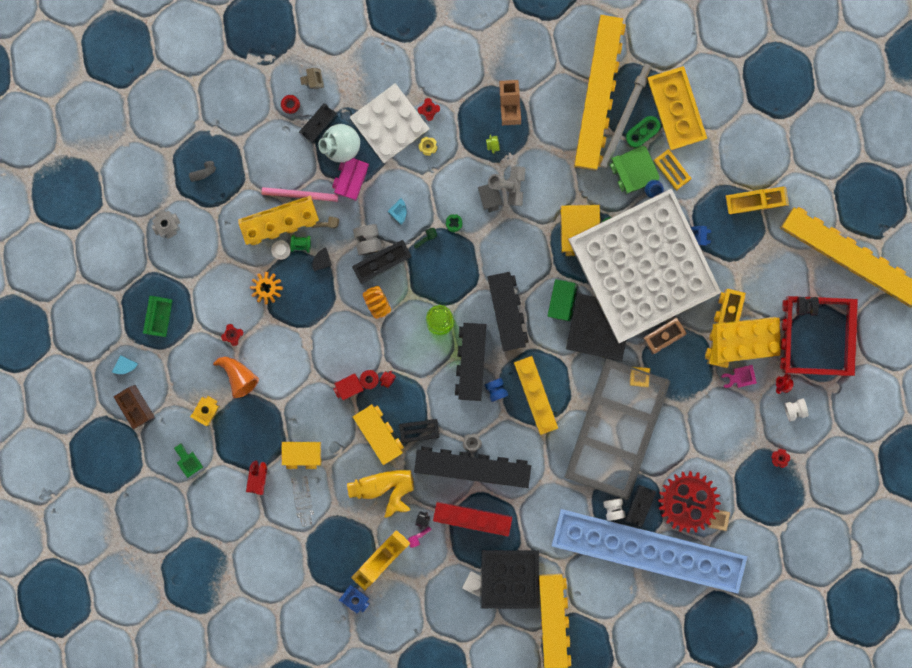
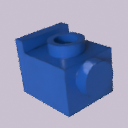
M352 583L339 599L341 603L345 604L356 614L359 611L363 613L370 604L367 602L369 597ZM353 597H357L359 599L358 604H354L352 602Z

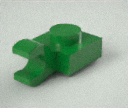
M182 443L174 448L181 458L177 464L187 478L204 467L194 452L187 453Z

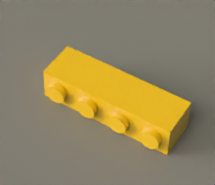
M530 356L514 362L539 435L558 429L533 357Z

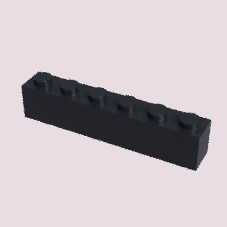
M421 446V450L417 449L414 473L529 488L532 465H528L526 460L516 459V463L508 462L509 458L497 457V460L489 459L490 455L478 454L477 458L470 457L471 453L459 451V455L451 454L452 450L440 449V452H434L432 447Z

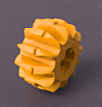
M268 272L264 273V278L260 273L257 274L259 281L252 279V282L257 285L250 286L251 290H256L252 297L259 295L257 299L259 303L264 297V304L266 305L268 304V298L273 303L276 302L273 296L281 297L276 292L277 290H283V287L276 286L281 280L273 281L276 277L275 274H272L269 279ZM263 284L271 285L269 293L266 291L262 292Z
M377 285L363 292L366 305L375 319L382 318L391 312L390 304L381 287Z

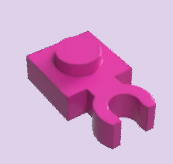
M753 365L733 369L734 375L728 373L721 375V378L728 377L730 380L728 384L723 385V388H729L734 383H736L737 388L757 384Z

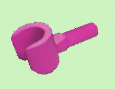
M428 526L417 535L409 537L410 548L420 545L418 539L422 538L432 529Z

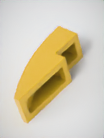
M785 186L726 195L729 214L789 206L787 188Z

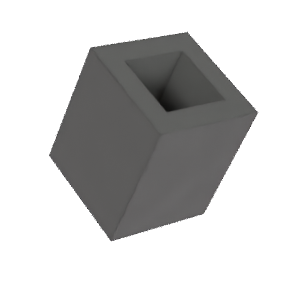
M488 184L478 187L483 210H488L489 213L500 210L499 206H502V200L499 190L491 189Z

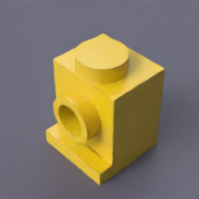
M207 396V398L201 397L190 417L205 426H209L220 407L216 404L218 401L210 396ZM204 406H207L209 408V412L207 414H204L202 412V408Z

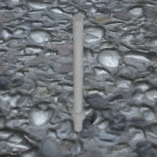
M647 63L644 64L640 76H637L634 82L633 92L600 164V167L607 169L640 92L647 84V77L652 67Z

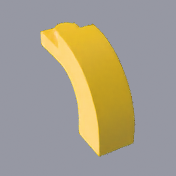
M396 530L351 578L365 591L408 547L410 542Z

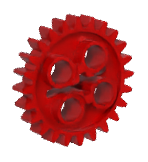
M682 471L680 478L674 474L675 480L672 481L668 478L669 486L663 484L662 486L666 490L665 492H659L663 496V499H658V502L663 503L659 510L665 511L661 516H668L666 523L668 524L672 521L673 529L678 525L679 532L686 528V532L689 533L690 529L693 528L694 532L697 533V527L699 526L702 530H705L704 524L711 525L709 519L716 520L713 513L719 512L715 508V505L721 504L715 500L720 497V494H714L717 487H710L713 483L712 480L705 482L706 475L700 479L699 472L693 476L692 471H689L688 476H686ZM682 484L688 487V492L685 495L678 493V487ZM700 490L706 492V499L703 501H698L696 498V494ZM673 496L684 499L692 497V501L704 504L706 507L700 508L695 505L686 507L687 504L685 502L675 500ZM675 503L682 505V511L678 514L672 511V506ZM693 509L700 510L701 516L698 519L691 518L690 513Z

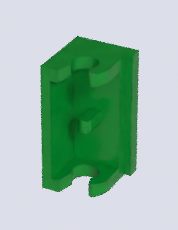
M555 279L547 317L571 322L578 284Z
M149 295L143 334L167 336L172 299Z

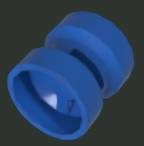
M502 377L484 384L486 390L490 393L489 398L491 402L508 396L507 390L503 387Z

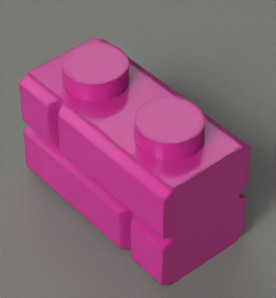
M354 158L340 163L338 169L341 171L340 177L335 178L332 186L335 189L334 193L357 201L369 164Z

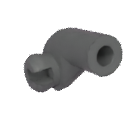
M207 161L204 163L205 169L189 173L191 182L205 179L213 174L216 170L214 162Z

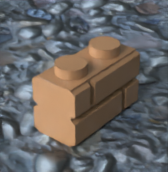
M674 318L642 339L653 355L687 333L679 320Z

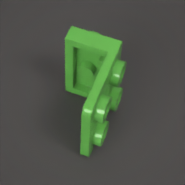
M640 146L623 155L611 158L610 169L613 175H617L619 179L617 184L621 192H625V195L645 187L651 180H659L660 178L646 146Z

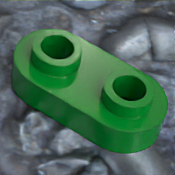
M654 116L644 118L626 134L627 144L633 148L643 145L659 131V120ZM648 123L653 124L652 130L647 128ZM633 135L638 136L639 140L637 142L632 140Z

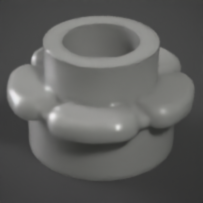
M468 434L463 439L464 449L472 453L476 452L482 445L477 434Z

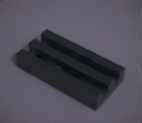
M437 419L399 424L401 443L440 438ZM434 423V427L407 431H404L403 428ZM435 431V435L420 436L413 438H405L404 436L407 434Z

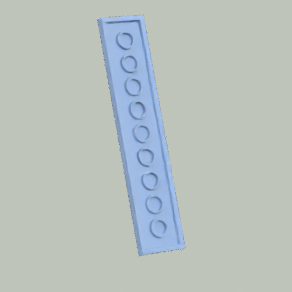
M560 509L551 545L552 547L737 594L739 593L748 557Z

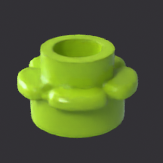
M490 135V139H486L488 151L492 150V153L500 151L498 136Z

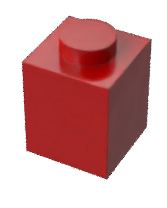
M356 373L334 383L336 387L333 388L337 398H342L343 401L364 391Z

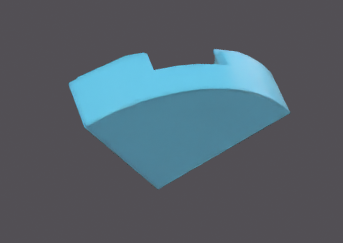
M402 198L388 210V213L400 225L404 223L407 215L406 205Z
M120 355L112 373H129L137 367L138 363Z

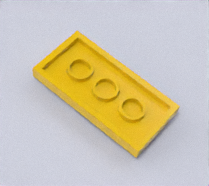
M684 66L647 77L670 151L706 140L707 135Z
M780 317L713 324L714 363L780 356Z

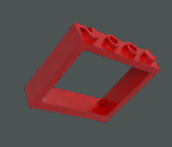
M787 296L786 300L782 302V311L785 312V319H782L781 330L784 331V338H781V350H784L783 358H780V369H783V373L855 376L858 299L818 297L819 304L847 305L844 370L790 367L793 303H797V298L801 296Z

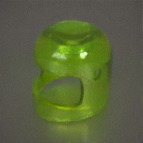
M435 305L429 309L426 314V324L431 333L441 336L446 335L452 330L455 321L449 308L443 305Z

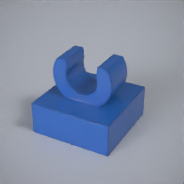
M707 226L690 227L699 246H706L711 243V240H707V233H711Z

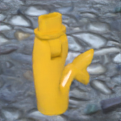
M411 470L382 472L363 477L359 481L355 479V482L347 483L349 498L357 497L358 499H361V497L362 499H374L395 487L386 507L385 518L392 516L396 511H410V508L401 501V498L407 493L414 491V480Z

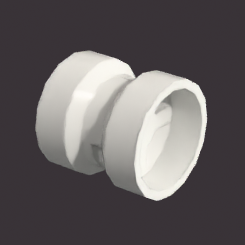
M803 398L795 403H784L789 422L796 420L797 417L805 418L809 416L807 405Z
M622 498L603 502L604 508L607 509V521L626 517L625 511L622 510Z

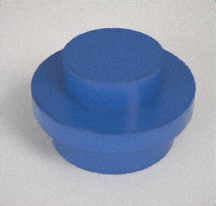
M651 180L645 186V194L649 198L664 192L663 184L658 180Z

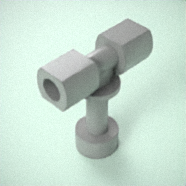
M511 166L510 178L507 180L502 175L492 174L488 179V185L494 190L505 188L509 192L508 205L522 206L523 192H520L521 181H525L526 168Z

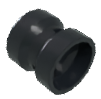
M798 297L796 305L797 316H804L805 314L818 316V297H811L810 299Z

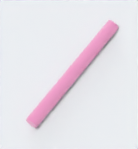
M262 187V195L304 198L311 195L312 200L338 202V194Z

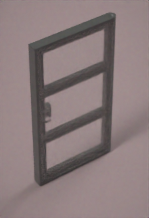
M605 358L564 478L621 497L624 500H629L671 381Z

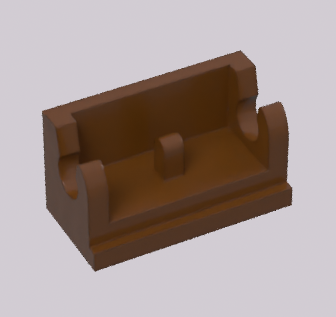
M136 385L130 386L113 396L132 429L138 428L155 418Z

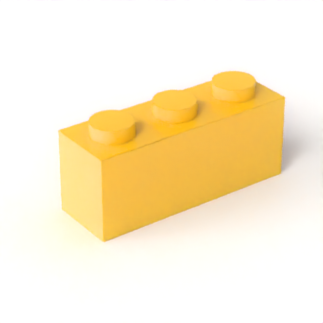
M371 404L354 415L353 418L381 463L385 465L403 453L401 449L404 446L399 438L394 439L391 433L394 430L388 422L384 423L382 420L383 413L378 405L374 407Z

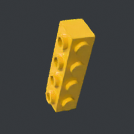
M310 195L238 219V224L245 244L257 245L263 239H275L281 233H293L299 227L314 226L319 221Z
M724 289V293L721 292L719 295L718 303L721 306L720 310L715 312L714 322L739 321L746 293ZM712 329L709 340L712 341L711 347L707 348L705 353L706 364L728 368L729 362H713Z

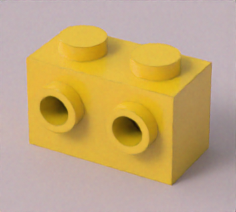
M282 442V465H286V469H298V465H305V469H317V465H321V442Z

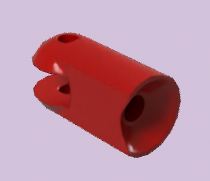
M257 460L251 463L245 492L258 495L264 494L268 471L265 462H261L260 466Z

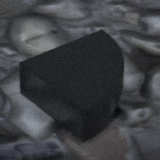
M326 247L321 249L314 257V272L332 266Z

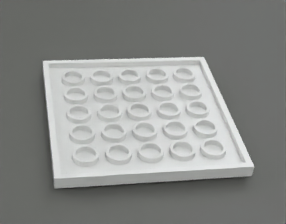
M672 189L568 239L617 343H621L721 293Z

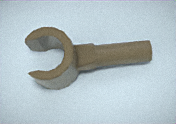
M329 217L328 223H316L312 228L329 227L335 229L339 225V219Z

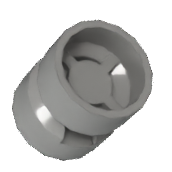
M377 224L353 229L354 238L358 241L356 245L358 256L382 251L381 242L377 239L379 235Z

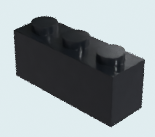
M401 240L353 265L352 268L362 285L406 262L412 256L404 241Z

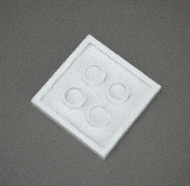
M396 83L350 116L352 122L383 163L389 161L430 130Z

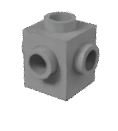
M162 210L155 214L156 218L152 219L154 223L152 225L153 231L156 235L160 234L162 238L166 237L169 239L177 234L176 231L180 230L178 225L180 220L176 213L172 214L170 211ZM167 220L168 225L166 227H162L161 223Z

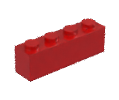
M437 501L433 521L509 537L512 516Z

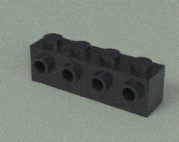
M505 272L487 276L503 352L526 347L525 343H529L527 331L523 332L521 324H525L523 313L518 311V305H521L519 294L514 292V287L517 286L515 275Z
M463 323V327L459 326V338H462V346H458L457 357H461V365H457L456 376L460 377L459 384H455V396H458V400L481 401L487 324Z

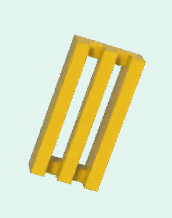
M669 149L653 160L676 191L692 179ZM666 155L670 157V159L673 161V163L676 165L679 171L683 174V176L686 178L685 180L681 179V177L678 175V173L675 171L672 165L668 162V160L665 158ZM659 160L665 163L680 184H676Z

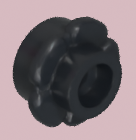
M419 512L415 526L420 527V529L423 526H428L430 516H427L428 512Z

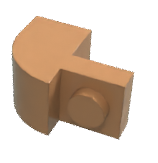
M519 80L499 81L502 126L521 124Z

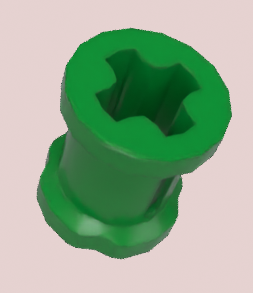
M458 214L449 215L446 219V228L450 232L461 230L463 225L462 218ZM451 219L459 220L457 228L455 226L450 227Z
M291 235V252L303 250L310 253L311 236L295 237V235Z

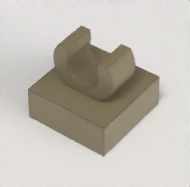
M306 69L307 76L300 77L301 85H309L312 89L324 88L321 69Z

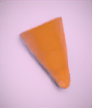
M220 357L213 363L214 366L224 368L227 373L233 398L237 399L247 395L259 382V378L236 359Z

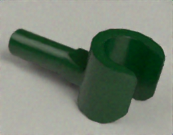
M435 228L425 230L427 237L414 244V247L417 249L425 242L435 239L437 237Z

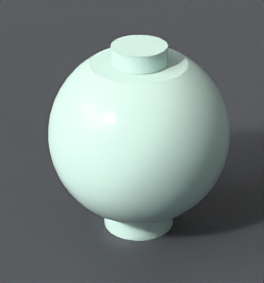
M345 124L331 126L326 130L323 138L319 140V150L321 153L325 154L332 161L340 163L354 158L360 148V138L357 132Z

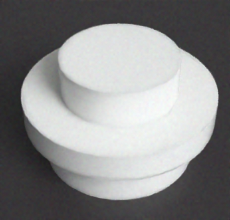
M283 240L276 241L271 248L272 255L280 260L287 258L291 251L289 244Z

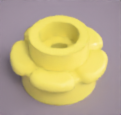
M428 137L422 138L421 143H419V150L424 155L430 156L437 151L436 140Z

